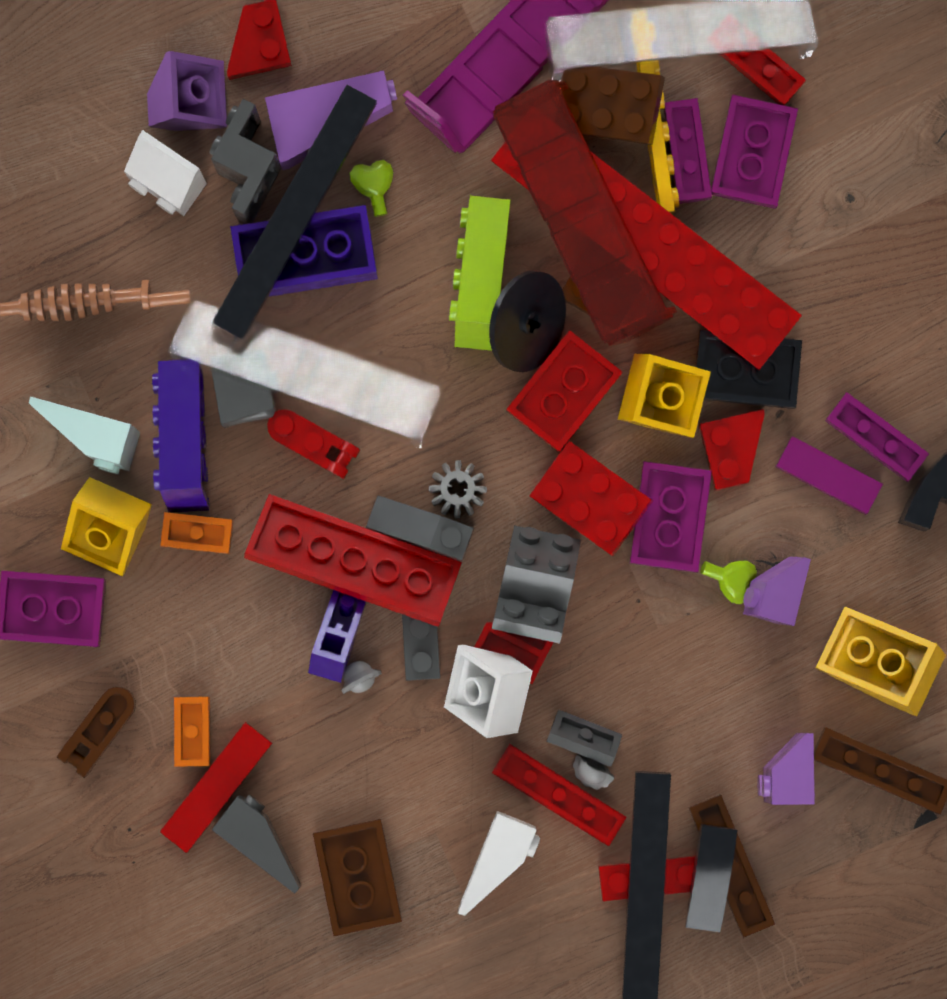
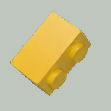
M634 354L618 420L694 438L711 371L651 354Z
M89 477L72 501L61 550L123 576L145 530L152 504Z

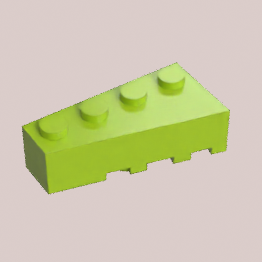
M470 195L469 207H462L460 228H466L465 239L458 238L456 255L457 259H462V268L455 269L453 289L459 290L458 301L451 300L449 321H455L454 347L492 351L489 327L492 311L502 288L510 199Z

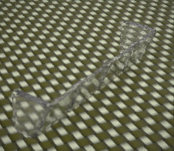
M715 0L549 17L544 26L550 81L554 84L561 82L563 70L621 65L631 62L671 58H690L741 51H760L798 46L799 58L804 59L811 56L818 46V36L809 0Z
M197 300L189 304L168 349L172 359H190L297 399L412 439L413 446L423 447L442 395L439 386L256 321L252 324L244 340H241L212 323L220 308Z

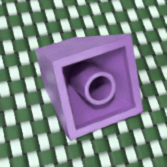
M174 51L166 52L147 92L149 127L173 131L227 127L224 61Z

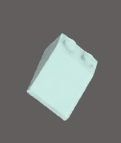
M30 396L29 404L86 456L94 460L93 466L113 474H119L120 469L130 470L140 436V431L134 426Z

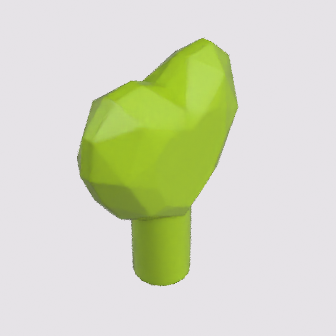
M385 160L375 161L371 166L365 164L355 165L350 172V181L362 195L371 199L374 217L387 214L383 195L390 188L394 172L391 164Z
M705 561L700 570L701 574L718 580L720 590L731 603L739 605L744 603V594L749 588L751 581L757 576L755 565L749 561L731 562L723 568Z

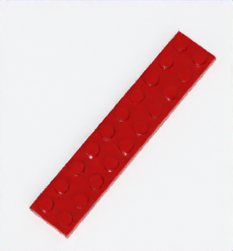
M533 106L491 159V162L758 370L761 369L802 317L800 313Z

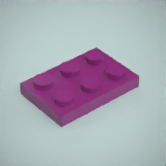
M737 95L731 96L711 187L713 196L773 209L777 208L797 117V108Z
M643 462L639 491L652 499L653 502L634 527L629 564L698 573L712 471Z
M1 570L0 640L100 647L106 579Z

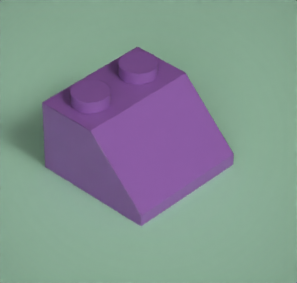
M796 733L763 767V775H758L757 787L758 795L764 797L765 803L772 805L815 804L813 733Z

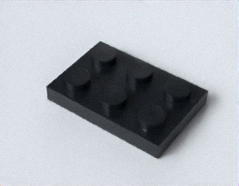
M700 330L696 367L711 371L704 400L795 409L802 340L784 338L761 369L758 370L711 332Z

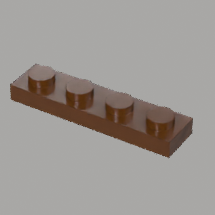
M823 728L814 750V761L941 815L947 800L946 779L829 728Z
M721 794L688 807L698 832L700 831V823L735 829ZM737 834L727 902L744 938L775 925V922Z

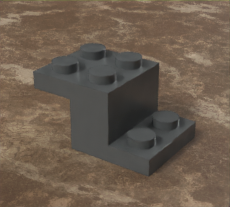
M242 99L239 107L234 105L226 119L228 127L223 137L219 135L216 137L210 149V154L213 155L211 160L217 173L238 184L230 202L233 203L232 209L238 222L249 224L254 222L281 171V166L276 153L251 141L261 120L255 104L245 99Z
M514 525L492 629L560 644L581 543L580 539L571 538L565 534L557 535L539 531L532 527Z

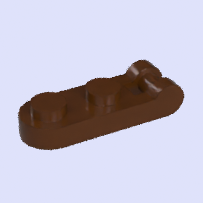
M123 687L108 689L61 749L57 758L64 764L69 762L77 768L76 773L86 778L133 715L136 708L134 695ZM81 743L91 750L86 758L76 751Z

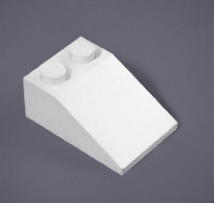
M499 811L496 812L458 907L459 914L465 916L520 867L524 863L526 856L533 858L540 841L539 836L535 834L537 829L534 825Z

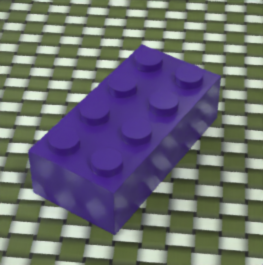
M366 205L315 213L268 297L378 279ZM270 220L230 226L238 275Z

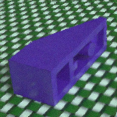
M333 590L311 653L309 674L341 683L363 616L366 601Z

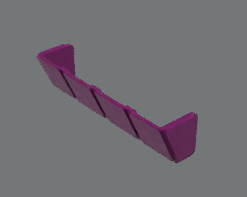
M510 0L418 98L407 90L403 94L406 100L404 102L411 114L452 152H458L459 154L465 152L497 118V114L503 108L509 106L543 70V66L549 60H552L588 23L589 18L595 12H598L609 0Z

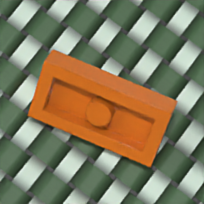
M164 512L160 546L230 554L234 520Z
M174 697V767L210 766V697Z

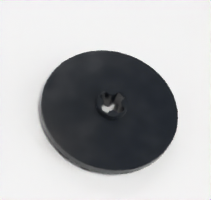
M537 270L526 271L514 277L500 293L490 319L489 338L492 352L503 367L515 372L534 370L542 365L556 348L564 329L566 302L563 290L553 276Z

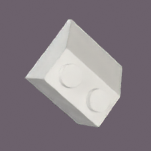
M142 130L124 170L130 179L128 185L143 196L149 192L158 198L156 204L169 214L173 215L177 211L184 216L207 183L197 166Z
M458 645L444 708L486 738L518 733L533 671L512 656L467 645Z

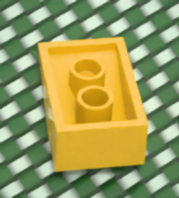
M844 607L815 668L890 706L917 717L946 654L934 642Z

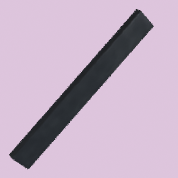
M346 85L213 319L212 323L215 326L244 340L375 109L377 100Z
M635 771L622 999H658L671 773Z

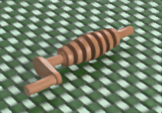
M142 280V286L139 288L114 290L111 289L110 284H103V292H98L97 284H89V293H85L82 283H75V295L71 294L70 285L67 283L61 284V296H58L56 286H51L47 289L48 298H44L42 289L34 291V299H30L29 292L21 294V299H18V301L0 303V317L20 314V316H23L24 321H32V313H36L38 321H46V311H49L52 321H60V310H63L65 320L73 321V308H77L79 319L87 317V307H91L92 315L94 316L100 314V305L105 306L107 313L113 311V306H116L118 303L142 301L143 310H150L153 307L191 303L190 290L151 294L149 280Z

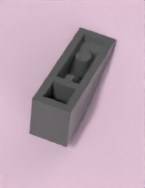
M377 496L366 525L368 529L460 562L463 561L474 531L473 527L382 496Z
M241 795L237 796L212 830L295 894L302 885L269 817L262 812L265 806L251 795H248L246 799Z

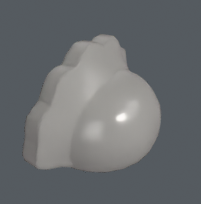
M364 661L352 662L346 667L343 675L344 685L341 689L342 693L345 694L349 691L361 693L367 691L374 684L375 678L382 674L381 670L372 669Z
M579 754L576 755L573 763L575 776L578 780H581L584 786L598 790L602 787H608L614 780V775L609 772V769L604 764Z

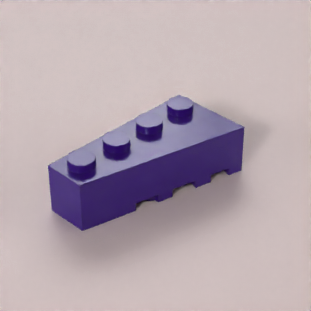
M200 360L158 361V373L152 375L153 392L158 394V405H153L154 426H159V437L153 438L154 457L159 458V469L153 471L154 489L160 491L169 513L209 511V498H207L202 482H208V468L206 467L205 454L201 453V449H205L207 443L204 421H201V417H205L203 369Z

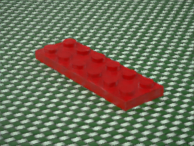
M268 494L244 553L245 559L437 627L440 626L462 562L271 494Z

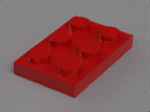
M569 330L507 407L506 412L560 453L623 372Z
M568 441L529 495L611 556H614L653 502L652 499L570 441Z

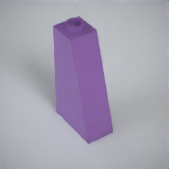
M384 71L265 97L282 170L289 169L304 161L346 85L377 100V105L365 124L367 126L393 112L391 101L397 100L393 80L386 81Z

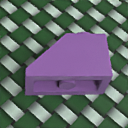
M788 557L753 579L750 587L744 594L743 602L745 608L743 614L776 624L794 626L811 559Z

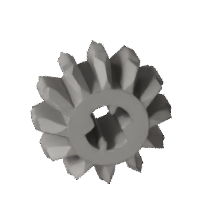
M461 460L455 461L456 471L451 472L447 463L442 464V469L446 476L443 477L436 472L432 475V478L441 483V485L429 486V492L441 493V495L432 500L433 506L445 501L446 503L442 507L441 514L447 515L450 508L454 507L455 519H460V508L465 507L469 516L473 515L474 511L469 503L473 502L481 507L484 501L475 496V494L487 492V487L475 486L476 483L484 479V475L479 473L471 478L470 475L474 471L475 466L470 463L465 472L461 471ZM455 481L459 485L465 483L468 488L464 489L465 495L461 498L457 494L450 495L448 490H452L451 483Z

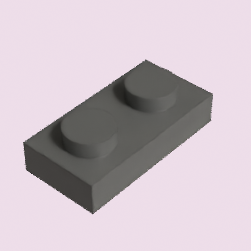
M402 614L406 681L440 679L437 626Z
M558 709L546 742L611 767L616 757L622 734Z

